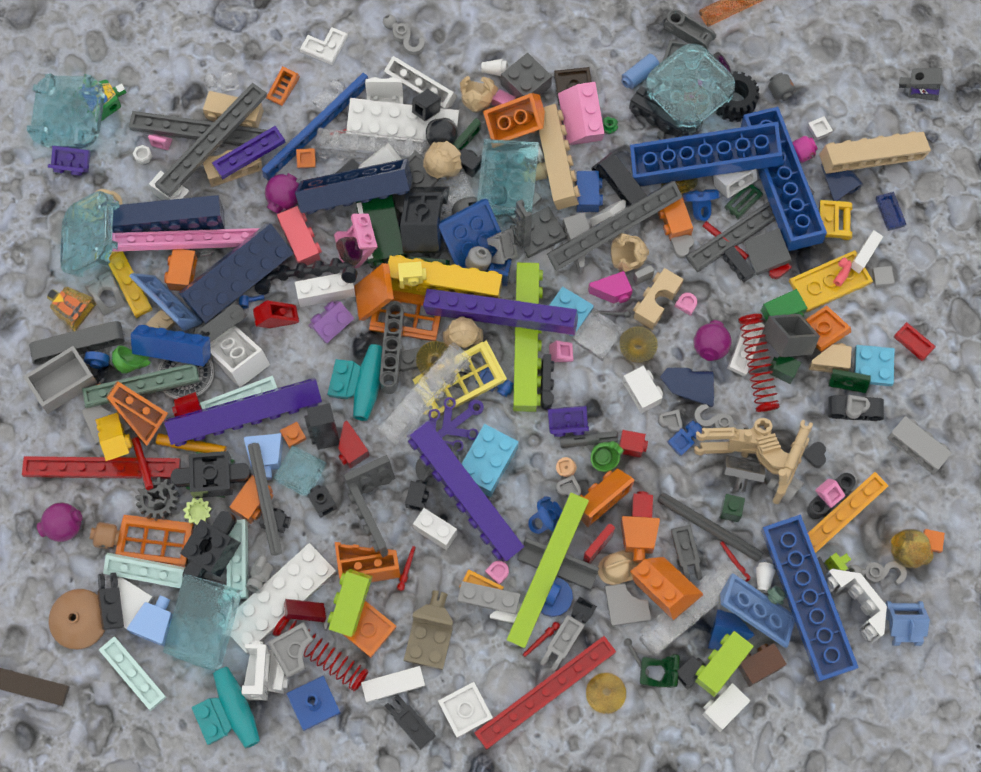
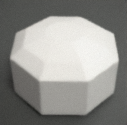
M144 145L136 147L133 152L136 162L142 165L149 163L153 157L149 147Z

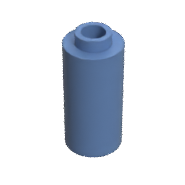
M649 53L622 74V84L626 88L634 89L660 68L658 59Z

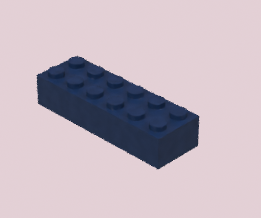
M408 158L302 180L295 194L301 213L313 214L320 209L332 210L339 205L346 207L358 201L366 203L371 201L372 198L379 197V199H385L391 194H406L410 191L413 177Z
M219 195L106 206V227L111 237L112 233L216 230L225 229V216Z
M267 223L178 293L202 323H207L294 253L273 225Z

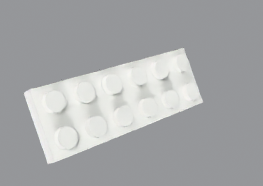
M350 98L346 135L429 144L426 139L428 123L434 119L449 118L454 121L457 127L459 110L440 108L439 113L427 121H423L412 113V105Z
M309 543L263 584L260 593L252 594L220 625L248 654L249 652L245 649V644H251V641H263L285 615V599L306 601L337 572Z

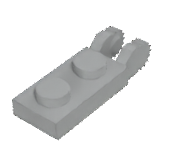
M567 615L547 647V652L540 664L544 666L548 662L551 653L555 654L558 658L551 666V671L555 673L585 625Z

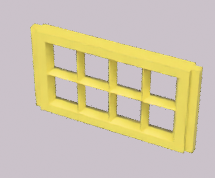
M487 340L454 356V362L445 361L432 368L433 371L437 368L440 371V369H445L444 367L453 363L452 370L457 379L446 385L443 378L439 376L438 380L442 387L431 392L425 381L429 379L428 377L420 374L412 379L428 412L432 409H437L440 411V416L443 415L445 407L439 408L433 396L444 390L447 397L453 398L448 388L458 382L465 395L455 399L456 405L454 408L507 380ZM481 352L487 364L475 369L470 357ZM466 359L471 372L461 377L455 364ZM489 367L494 379L483 384L477 372ZM474 375L480 387L468 392L463 380ZM449 400L450 403L446 405L448 407H451L453 405V402ZM432 411L431 417L437 418V412Z

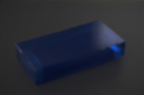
M890 192L876 196L875 200L887 231L905 227L906 221L895 193Z

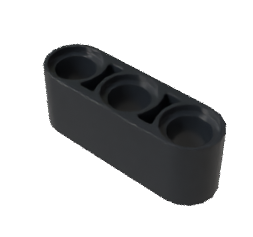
M829 396L828 417L845 420L881 421L884 419V399L865 397L870 402L869 409L865 413H861L858 418L851 419L846 414L847 396Z
M843 473L835 479L845 495L856 484V479L851 473ZM841 480L847 481L849 487H844L841 484ZM817 495L808 505L807 514L812 519H819L831 508ZM813 505L820 506L822 511H815Z

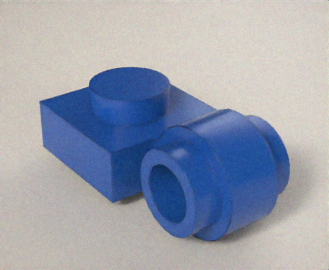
M489 367L483 369L479 374L483 384L494 379ZM506 380L496 386L498 388L497 393L507 398L514 389V383Z
M694 420L684 427L686 432L682 428L667 441L679 456H682L695 443L691 437L696 439L697 431L702 434V426L698 422H694Z

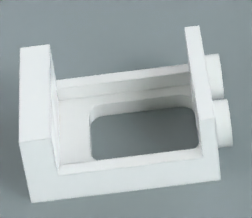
M251 641V644H245V649L250 655H257L255 686L242 685V695L247 700H268L271 651L267 645H263L264 642Z

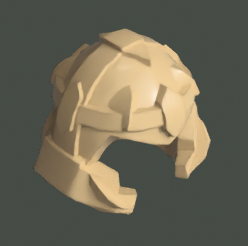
M466 76L460 82L462 102L472 112L479 113V111L488 108L493 96L496 95L499 88L494 85V81L490 78L482 77L481 81L484 83L471 81L470 77Z
M448 141L433 142L425 153L423 167L428 175L437 179L455 177L462 169L461 153Z
M621 233L612 241L611 260L613 266L619 272H628L632 269L640 268L649 255V249H647L646 244L637 236Z
M463 316L452 320L451 324L443 332V343L452 352H456L458 349L455 345L467 348L470 345L473 347L483 342V330L472 319Z

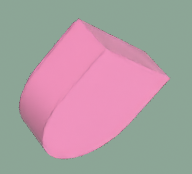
M684 293L679 297L674 307L691 316L697 306V298L691 293Z
M495 561L485 570V573L497 584L501 585L508 577L509 568L505 562Z

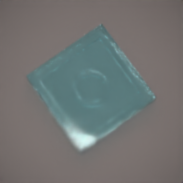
M292 445L273 479L308 498L310 489L317 483L327 463Z

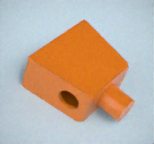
M622 516L621 531L624 551L633 553L634 563H641L645 559V553H653L660 518Z

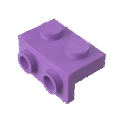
M341 301L329 302L321 314L314 315L310 320L311 323L308 326L310 329H314L324 343H328L355 319Z

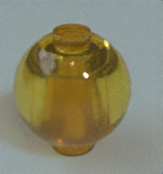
M904 529L894 535L891 540V554L894 560L903 567L917 568L923 564H929L933 559L934 554L931 551L930 540L923 532L917 529Z

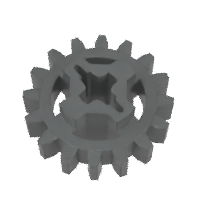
M158 477L157 481L154 482L151 478L153 489L146 490L143 482L144 488H138L140 495L135 496L136 500L139 501L136 503V506L141 508L139 511L142 515L146 513L147 519L153 516L154 520L157 521L158 516H161L164 520L165 514L172 515L171 509L177 510L174 503L179 502V498L175 497L179 493L177 490H174L175 486L173 483L169 484L168 479L162 482L161 478ZM167 490L170 493V500L166 497ZM145 498L149 501L148 507L145 505Z

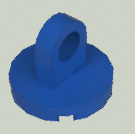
M705 189L700 192L693 190L683 193L684 201H692L693 215L698 221H707L710 218L712 211L711 200L720 198L719 190Z
M544 496L537 502L538 512L532 515L528 521L530 530L536 534L545 532L548 529L554 532L563 511L557 502L550 501L551 497ZM537 518H539L543 523L541 529L537 528V526L535 525V520Z
M555 578L541 610L543 615L557 617L565 614L571 607L573 600L572 589L563 579Z

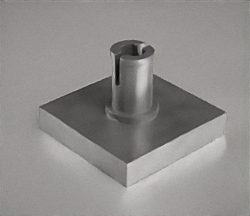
M725 455V475L736 477L733 490L739 492L740 488V492H746L748 479L764 482L765 468L763 465H760L759 461Z

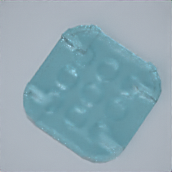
M686 44L648 74L646 86L650 99L653 98L675 120L677 126L680 128L681 126H694L696 128L701 125V121L726 101L728 103L731 101L735 91V80L732 74L706 48L698 44Z
M50 73L45 74V78L41 79L37 85L34 84L32 91L36 94L31 125H27V132L34 142L46 148L61 146L82 149L89 147L96 141L100 132L105 99V90L100 82L87 74H84V76H54Z
M102 191L94 192L73 203L65 212L62 221L60 264L63 272L83 277V271L98 264L108 265L110 263L109 257L112 250H117L118 242L112 241L113 211L119 208V201H116L113 195Z

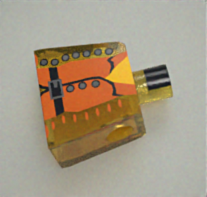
M64 287L60 293L52 289L47 295V299L52 301L50 308L53 313L72 331H77L97 305L91 296L69 287Z

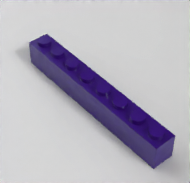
M434 289L426 290L423 304L427 315L456 319L463 316L477 322L575 335L578 323L577 309Z
M311 378L164 420L170 444L181 446L190 439L199 441L205 439V435L211 433L216 436L225 433L224 430L232 428V430L241 429L244 427L243 424L250 422L251 425L263 422L262 419L264 418L276 419L285 412L294 414L300 411L299 408L318 406L322 399L316 379Z
M429 420L423 422L407 435L409 439L407 442L414 451L418 450L421 454L420 460L425 466L429 465L431 467L433 477L438 482L441 481L444 484L445 488L443 489L450 498L453 497L457 503L455 505L462 514L466 513L469 517L468 523L473 529L477 528L481 533L479 537L486 545L489 544L493 550L491 552L498 561L501 559V561L506 562L524 548V545Z

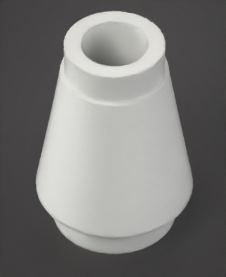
M503 59L482 62L481 65L482 73L501 76L508 69V61Z
M761 562L756 567L757 590L761 593H768V589L771 587L776 572L773 564Z

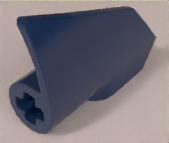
M821 163V168L833 201H839L846 194H853L863 186L862 181L853 170L826 173Z
M667 368L660 376V379L672 394L701 404H707L709 407L714 406L713 371Z

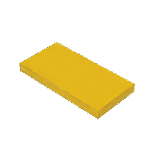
M855 250L789 279L792 289H797L807 306L806 313L873 283L872 278L864 267L860 273L851 268L849 276L842 286L834 284V279L842 269L838 265L839 261L845 257L852 263L857 255Z

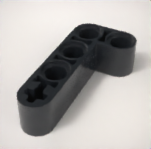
M609 153L591 168L592 171H599V178H602V180L605 178L618 197L626 201V207L647 196L614 153Z

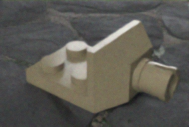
M433 590L429 605L426 604L413 612V624L404 661L443 670L453 631V621L444 607L448 594L441 592L438 600L439 591Z

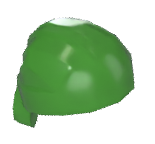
M119 345L112 352V363L123 374L141 369L151 363L148 360L149 357L132 354V350L125 346Z
M614 441L599 443L591 451V463L598 471L607 472L613 470L618 465L620 455L624 450Z

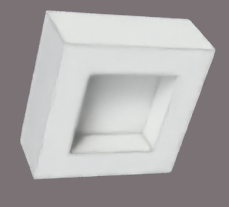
M825 116L809 122L807 125L815 141L829 136L833 132Z

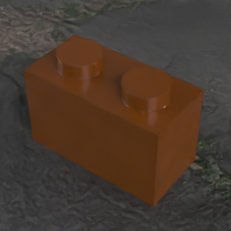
M767 643L757 648L758 652L751 656L749 653L739 665L738 669L749 687L787 665L774 643L770 646Z

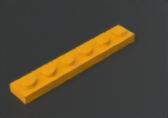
M876 472L808 532L815 553L889 486Z

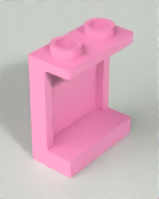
M352 214L351 220L353 225L348 231H337L334 234L340 260L351 263L354 268H359L377 248L369 214Z

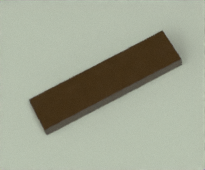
M0 668V690L64 706L69 686Z

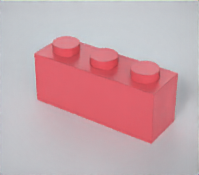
M298 206L277 214L279 224L297 263H304L308 266L316 260H320L319 253H322L318 242L314 243L312 239L315 237L312 228H307L306 226L307 218L305 213H301Z

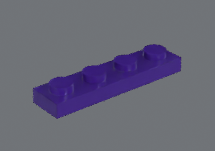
M273 126L213 161L212 164L223 180L286 142L277 127Z

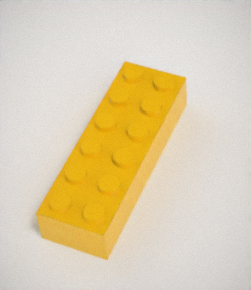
M402 255L389 257L388 264L392 290L425 296L427 289L500 299L502 274L496 271L484 272L477 268L467 269L455 264L450 266L443 265L438 261H433L432 263L425 262L420 258L407 259ZM421 261L422 268H426L427 279L416 286L405 284L404 288H400L398 263Z

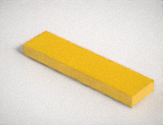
M110 251L104 254L135 318L152 311L153 309L145 293L130 278V274L134 272L124 252Z

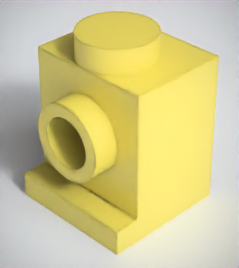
M421 261L398 263L400 288H404L405 284L416 286L427 279L426 268H422Z

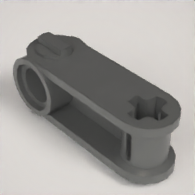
M678 9L669 11L663 24L664 29L683 41L698 45L703 44L704 52L708 50L710 42L716 38V33L712 29Z
M234 300L207 323H202L198 326L193 334H200L203 331L206 333V337H210L211 343L229 328L241 322L247 314L237 300Z

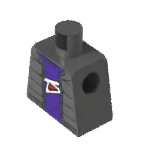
M942 68L912 69L911 78L900 77L899 88H910L909 97L938 101Z

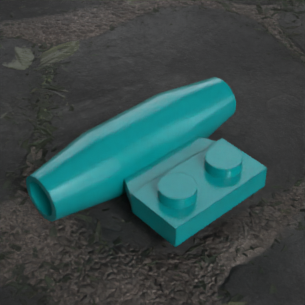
M369 345L361 366L354 361L335 360L327 395L340 399L354 397L353 418L359 421H368L377 400L383 349L380 345Z
M228 667L215 671L213 677L219 698H208L191 707L207 745H211L228 736L232 729L245 749L258 744L260 738L255 718L247 699L242 695L241 686Z

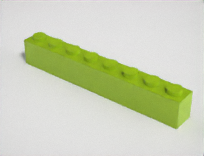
M517 262L516 301L539 304V298H542L543 287H539V281H543V270H539V263ZM515 327L513 411L536 412L537 406H540L541 394H537V387H541V376H537V369H541V358H538V351H541L542 340H538V334H542L541 330Z

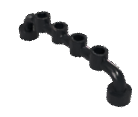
M333 258L331 263L327 265L320 260H316L312 267H307L304 263H298L296 269H290L286 265H281L279 271L271 272L258 281L255 285V291L261 295L268 294L271 288L270 281L274 279L286 281L288 277L295 276L302 279L305 275L309 274L321 276L324 272L338 274L340 270H343L341 275L343 281L354 283L358 272L351 263L342 262L339 258Z

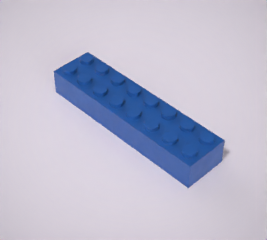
M779 107L744 114L741 127L778 122L784 165L760 168L757 171L788 251L823 243L827 231Z
M778 122L630 145L633 178L640 187L784 165Z
M801 514L763 527L761 530L783 591L786 594L787 602L817 682L858 669L857 661Z

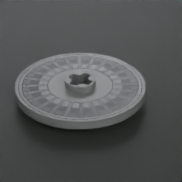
M162 359L157 371L186 365L187 363ZM211 359L204 366L197 365L200 378L199 383L168 389L163 392L172 399H177L196 392L197 397L202 396L208 391L214 380L215 369Z

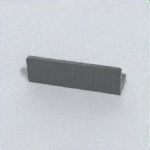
M525 538L524 548L521 549L517 561L538 568L547 546ZM566 554L556 577L591 591L599 567Z

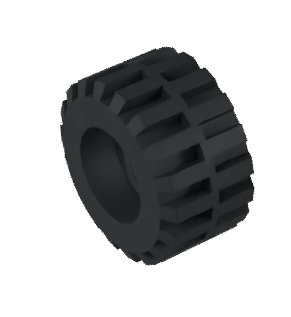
M734 71L733 74L728 72L726 76L722 75L717 80L711 104H713V110H717L716 114L718 116L722 115V119L726 120L727 118L729 122H733V120L740 122L744 114L753 113L760 93H758L759 86H756L757 82L755 80L752 81L750 75L745 76L743 72L738 74V71ZM732 92L738 93L744 98V100L734 101L731 100L726 94Z

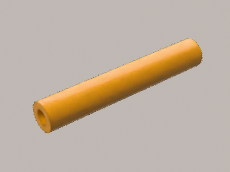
M158 433L156 437L157 445L201 453L227 451V446L190 439L184 445L175 446V444H170L169 437L166 434Z

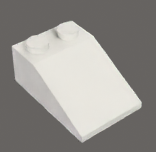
M235 325L210 343L211 357L239 387H242L270 365L263 350Z

